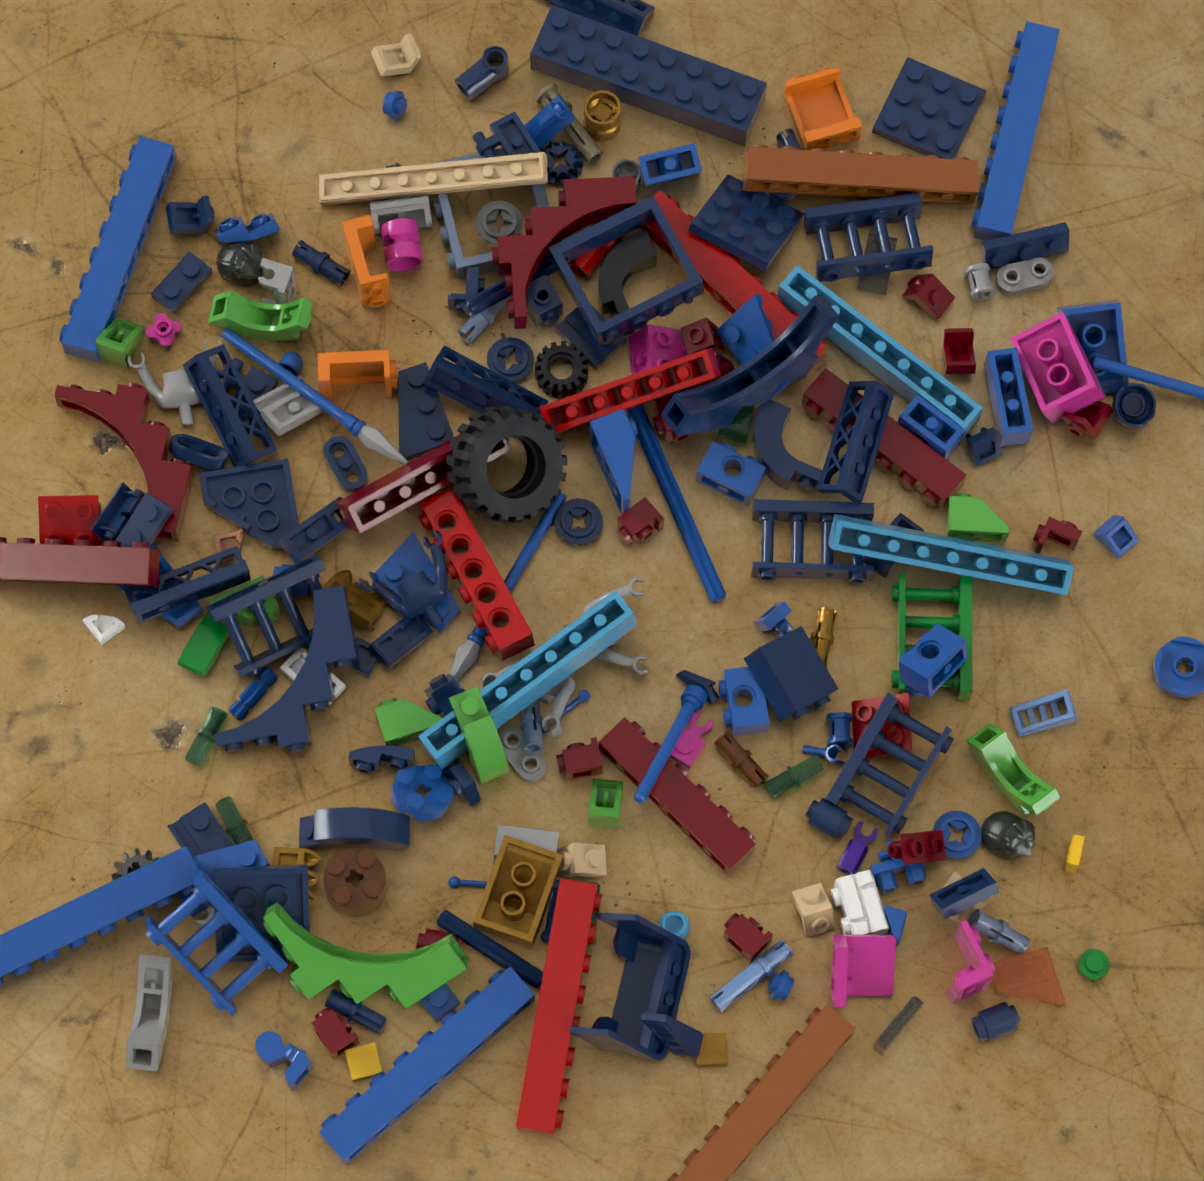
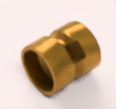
M599 90L590 94L584 102L583 127L595 141L605 142L612 140L620 131L621 103L615 94Z

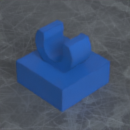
M786 602L775 603L754 623L761 631L772 629L780 637L793 629L791 624L785 619L792 610Z

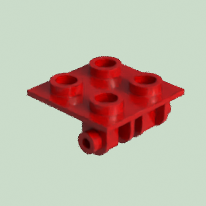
M99 495L38 496L40 544H45L46 539L64 540V545H74V540L93 541L92 546H100V538L90 530L101 514Z
M909 693L893 695L899 699L897 706L901 707L900 711L911 717ZM885 696L852 701L854 749ZM887 721L881 731L886 734L885 738L912 752L911 731L896 722L890 723ZM871 748L866 759L890 756V754L880 748L877 750Z

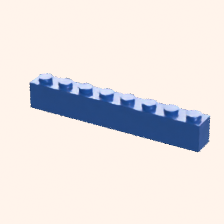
M1026 21L1024 32H1017L1014 48H1019L1017 57H1011L1008 73H1012L1013 77L1011 82H1005L1002 98L1007 99L1005 107H999L996 123L1001 124L999 133L993 132L990 149L995 150L993 158L987 157L983 173L989 177L987 184L981 183L977 200L983 202L981 210L975 209L971 223V226L976 227L974 238L991 240L1012 234L1060 31L1058 28Z
M140 136L137 145L131 147L129 153L130 164L128 169L123 170L119 180V187L121 188L118 196L114 195L111 199L109 206L111 214L108 222L104 221L99 232L101 240L98 247H93L89 259L90 269L88 273L84 272L79 285L81 289L78 299H73L69 311L71 315L68 325L62 327L59 341L62 343L66 354L99 363L100 356L95 343L96 338L116 318L176 160L174 145Z
M191 845L176 850L1 934L0 984L4 983L2 976L13 972L15 977L31 970L30 963L40 958L43 963H46L60 956L58 950L67 945L73 950L87 943L86 936L96 931L99 936L115 930V922L126 918L129 923L144 916V908L153 904L156 909L173 902L171 896L180 891L183 892L184 896L192 893L195 888L192 877L201 870V866Z
M511 967L505 972L500 969L494 973L488 980L489 985L480 992L477 989L465 999L464 1003L466 1005L461 1010L449 1012L441 1020L442 1026L434 1033L431 1030L426 1032L417 1041L419 1046L410 1054L407 1051L403 1052L393 1062L394 1068L387 1074L381 1072L370 1081L369 1085L371 1087L361 1095L358 1092L345 1103L347 1108L338 1116L335 1113L330 1115L321 1124L323 1128L319 1132L321 1138L345 1166L535 1001L534 992Z

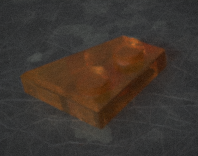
M1048 947L993 962L995 971H993L992 983L996 995L1008 998L1018 997L1030 1002L1050 1003L1056 1007L1065 1006L1066 1002Z

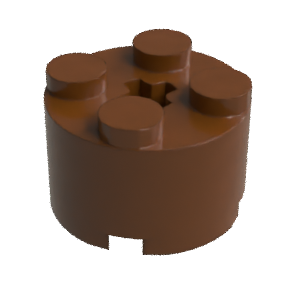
M349 848L340 851L328 860L324 870L323 882L330 904L338 911L344 913V915L350 917H362L374 912L383 901L387 892L385 870L378 857L367 849ZM358 878L359 886L353 887L351 879Z

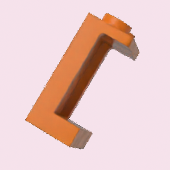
M824 67L814 74L807 76L796 75L784 84L783 96L802 147L805 150L813 148L826 149L860 139L862 125L859 117H854L840 80L841 71L839 67Z
M371 215L342 221L345 247L363 308L383 306L387 301L391 300L388 274L382 273L371 276L363 254L364 251L376 249L374 225Z
M389 350L317 353L320 394L331 402H334L333 385L385 383L387 399L393 398L392 389H398L396 360H390Z

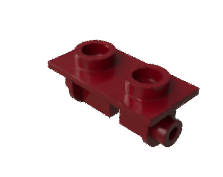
M943 830L900 834V840L893 841L888 846V854L894 859H902L903 865L945 861Z

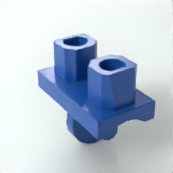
M894 840L886 841L887 849ZM887 850L877 853L879 861H888L870 866L874 880L882 894L898 889L895 875L905 872L909 886L922 884L926 880L925 863L903 865L902 859L892 858Z

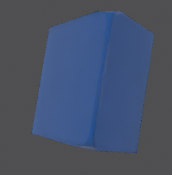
M1113 515L1093 533L1118 559L1140 540L1125 517Z
M884 906L883 909L889 926L888 935L895 936V947H897L901 941L907 913L901 909Z

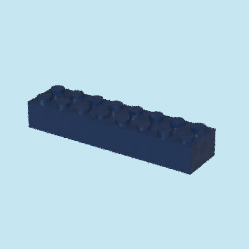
M551 5L530 53V69L593 92L599 90L609 91L615 94L620 102L745 146L766 96L767 82Z

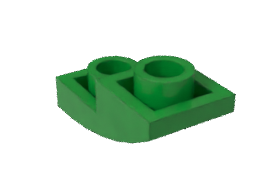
M207 612L186 644L178 660V665L205 677L219 659L220 649L230 637L225 623H221L220 620L215 622Z

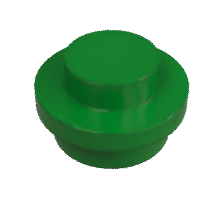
M1089 949L1079 958V971L1089 980H1099L1109 971V959L1101 950Z

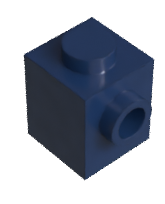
M547 275L531 281L526 293V308L536 327L542 324L550 325L563 315V303Z
M441 674L429 682L430 687L424 691L429 698L425 703L432 713L439 714L440 717L444 718L453 711L448 698L465 690L455 676Z

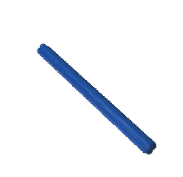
M643 405L626 410L629 417H632L636 424L637 436L710 601L716 603L725 599L726 592Z

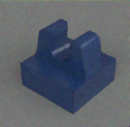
M983 427L980 428V433L973 436L969 433L965 436L970 460L975 467L1002 456L999 433L994 427L989 429Z

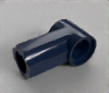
M499 46L487 48L479 61L455 79V84L460 89V92L472 101L492 83L505 79L509 73L507 52ZM495 60L502 62V64L498 67H493L489 65L492 61Z

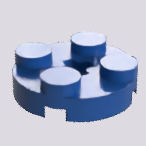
M1177 637L1162 646L1153 663V672L1158 688L1178 698H1191L1201 695L1204 692V644L1194 638ZM1182 661H1187V666L1192 668V672L1189 671L1187 674H1182L1176 668V665H1180Z
M434 764L427 766L415 765L399 770L396 773L391 789V800L395 808L402 814L406 811L408 814L414 815V820L422 822L441 818L449 808L453 797V788L450 781L442 774L440 767ZM417 790H423L427 792V797H423L421 793L415 792Z

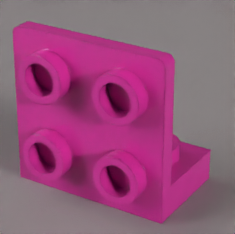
M647 324L628 336L631 375L689 355L679 329Z
M967 920L959 923L954 935L969 967L956 973L957 978L953 980L948 992L954 1004L986 990L994 976L993 971H995L991 957L988 953L983 954L979 946L981 938L974 925L969 926Z
M833 934L831 998L834 1007H846L847 996L893 995L895 936Z

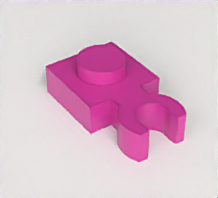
M698 712L691 716L689 730L684 728L669 756L689 770L706 746V741L700 737L709 734L713 726V721L711 720L708 721L705 727L697 726L696 721L700 715Z

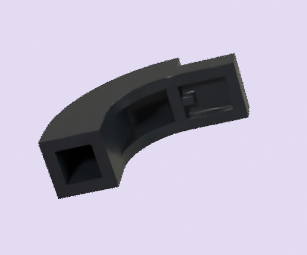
M647 230L625 238L606 256L601 266L598 280V303L602 315L610 313L612 318L630 309L623 294L625 284L634 275L656 267L657 254ZM631 329L623 333V336L633 334L635 330Z

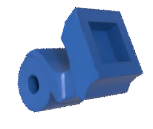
M267 1031L258 1036L255 1043L256 1051L260 1060L266 1066L272 1068L284 1062L291 1064L285 1071V1078L288 1086L293 1091L313 1068L311 1061L307 1058L306 1051L298 1049L290 1043L284 1046L281 1037L275 1032Z

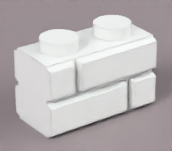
M872 870L837 878L834 883L835 888L831 889V896L834 906H840L844 918L839 919L843 935H886L889 926Z

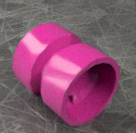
M405 218L394 219L380 227L383 246L386 247L384 249V256L388 270L394 272L410 271L423 264L421 245L417 243L420 241L418 223L415 220Z

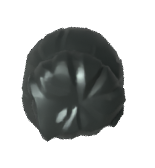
M231 242L223 246L217 255L216 264L218 272L228 282L241 287H251L259 282L258 277H263V268L260 267L262 258H264V251L255 244Z
M995 812L984 820L981 827V839L986 849L1005 860H1016L1022 856L1032 855L1031 850L1034 846L1035 827L1031 822L1022 819L1012 812Z

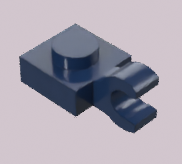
M459 758L453 761L451 766L445 767L442 770V774L448 779H454L450 783L459 798L464 796L471 806L481 800L474 780L466 771Z

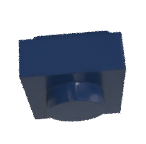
M202 196L197 203L169 202L165 207L170 234H203L214 221V209L210 206L208 196Z
M479 267L467 268L466 294H448L449 310H454L460 314H467L463 309L465 300L485 290V278H480Z

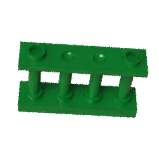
M899 574L897 584H892L891 592L892 602H897V670H892L891 688H897V694H903L905 692V685L908 686L901 681L899 669L901 656L915 646L905 645L906 628L932 629L938 623L966 640L968 656L964 664L941 687H952V690H957V700L969 701L973 691L972 577L960 576L957 586H952V589L906 588V574ZM906 600L952 601V604H957V615H952V617L906 616Z

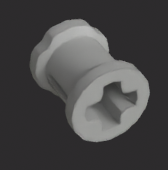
M987 263L973 264L964 271V275L969 279L972 290L970 297L974 301L985 300L996 294L995 286L991 285L988 274L990 267Z

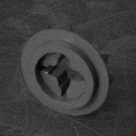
M493 201L481 208L476 217L478 235L487 244L497 245V236L520 235L523 227L520 211L514 205L505 201ZM498 214H501L503 223L508 224L502 227L500 233L496 230L495 225H491L496 223Z

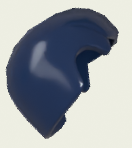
M1129 383L1116 391L1111 408L1115 419L1123 426L1138 428L1146 425L1155 416L1156 399L1153 392L1145 385Z

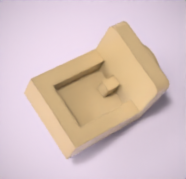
M406 34L400 43L375 46L371 51L381 77L411 73L421 59L419 46L415 43L412 34Z
M573 842L558 850V853L563 855L559 868V878L568 879L573 876L602 878L607 875L605 845Z
M821 883L792 891L793 901L803 921L806 937L835 929L833 908Z

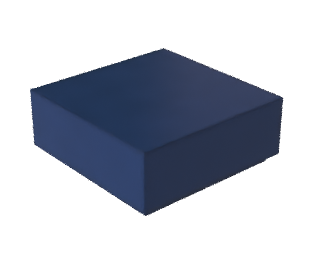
M357 636L356 645L359 660L352 661L353 666L348 668L369 679L380 660L368 649L371 643Z

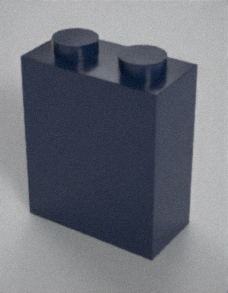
M802 626L759 647L744 658L780 721L791 716L795 721L810 712L808 707L813 705L816 710L831 701L829 695L839 689Z

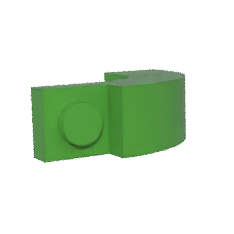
M228 291L214 296L208 323L223 330L230 328L238 335L267 341L299 339L300 331L308 328L312 317L311 309L313 302L306 298H301L284 304H267L248 299L236 292Z
M478 686L448 698L469 751L468 759L478 784L481 785L508 774V762L491 714L489 715Z
M989 723L966 740L972 753L990 780L1005 798L1023 814L1027 815L1031 812L1037 816L1039 813L1048 810L1054 802L1060 799L1056 788L1034 775L1022 762L1003 730Z

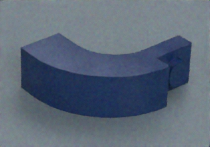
M768 399L766 403L760 404L755 417L753 429L755 457L766 467L765 474L781 488L789 491L794 481L800 488L806 491H818L817 487L823 470L794 458L789 454L782 442V433L789 421L791 408Z
M343 807L315 810L314 815L300 818L299 848L311 850L338 844H359L387 851L409 846L410 816L398 812L374 808Z

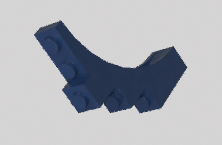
M823 295L814 296L803 312L769 346L730 373L695 389L674 394L661 416L677 436L728 428L741 407L766 403L780 382L806 377L819 358L815 351L839 318V315Z
M344 585L313 591L315 618L312 641L305 662L294 682L276 703L258 717L237 728L214 734L217 747H225V752L243 749V743L255 741V746L272 744L273 738L277 737L278 746L280 748H287L289 753L305 750V744L312 743L306 707L310 706L311 711L329 708L328 702L336 701L329 665L334 664L335 669L351 667L353 666L352 661L359 660L347 589Z

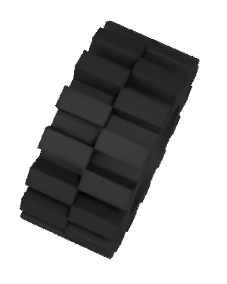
M555 341L551 343V348L547 346L542 348V354L539 353L537 355V362L535 361V377L539 388L543 387V392L547 395L551 392L552 398L556 399L558 395H562L563 399L568 397L570 393L571 395L577 394L578 389L582 391L584 383H587L588 359L586 356H583V350L581 348L577 350L574 343L566 346V341H561L559 346H557ZM557 361H566L572 365L573 373L566 379H557L550 372L551 366Z

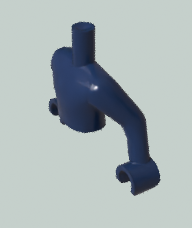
M437 530L433 531L437 537L436 544H431L426 536L423 537V544L431 550L433 557L435 582L431 581L423 570L396 587L402 597L401 600L379 582V577L374 572L368 573L373 581L372 586H368L362 578L358 580V585L362 590H373L396 612L407 619L425 613L434 628L444 622L435 605L448 593L447 565L440 546L443 542V535Z

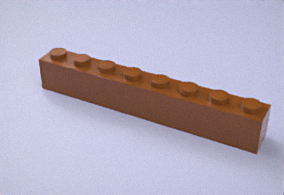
M754 145L747 147L743 158V191L873 199L920 192L921 200L924 202L973 204L979 193L978 160H969L967 157L945 159L937 155L912 157V155L907 153L884 155L881 152H869L862 154L855 153L852 150L829 152L822 148L797 150V148L792 146L779 149L768 148L766 145Z
M826 1004L822 1010L816 1007L805 1021L809 1024L802 1033L799 1031L794 1032L785 1044L788 1047L786 1052L781 1057L776 1054L765 1067L768 1073L762 1080L756 1077L745 1090L748 1096L740 1104L735 1101L724 1114L728 1118L721 1127L714 1125L704 1137V1140L707 1141L705 1146L700 1151L695 1148L683 1162L687 1167L680 1175L674 1172L667 1181H728L852 1037L856 1027L829 1004Z

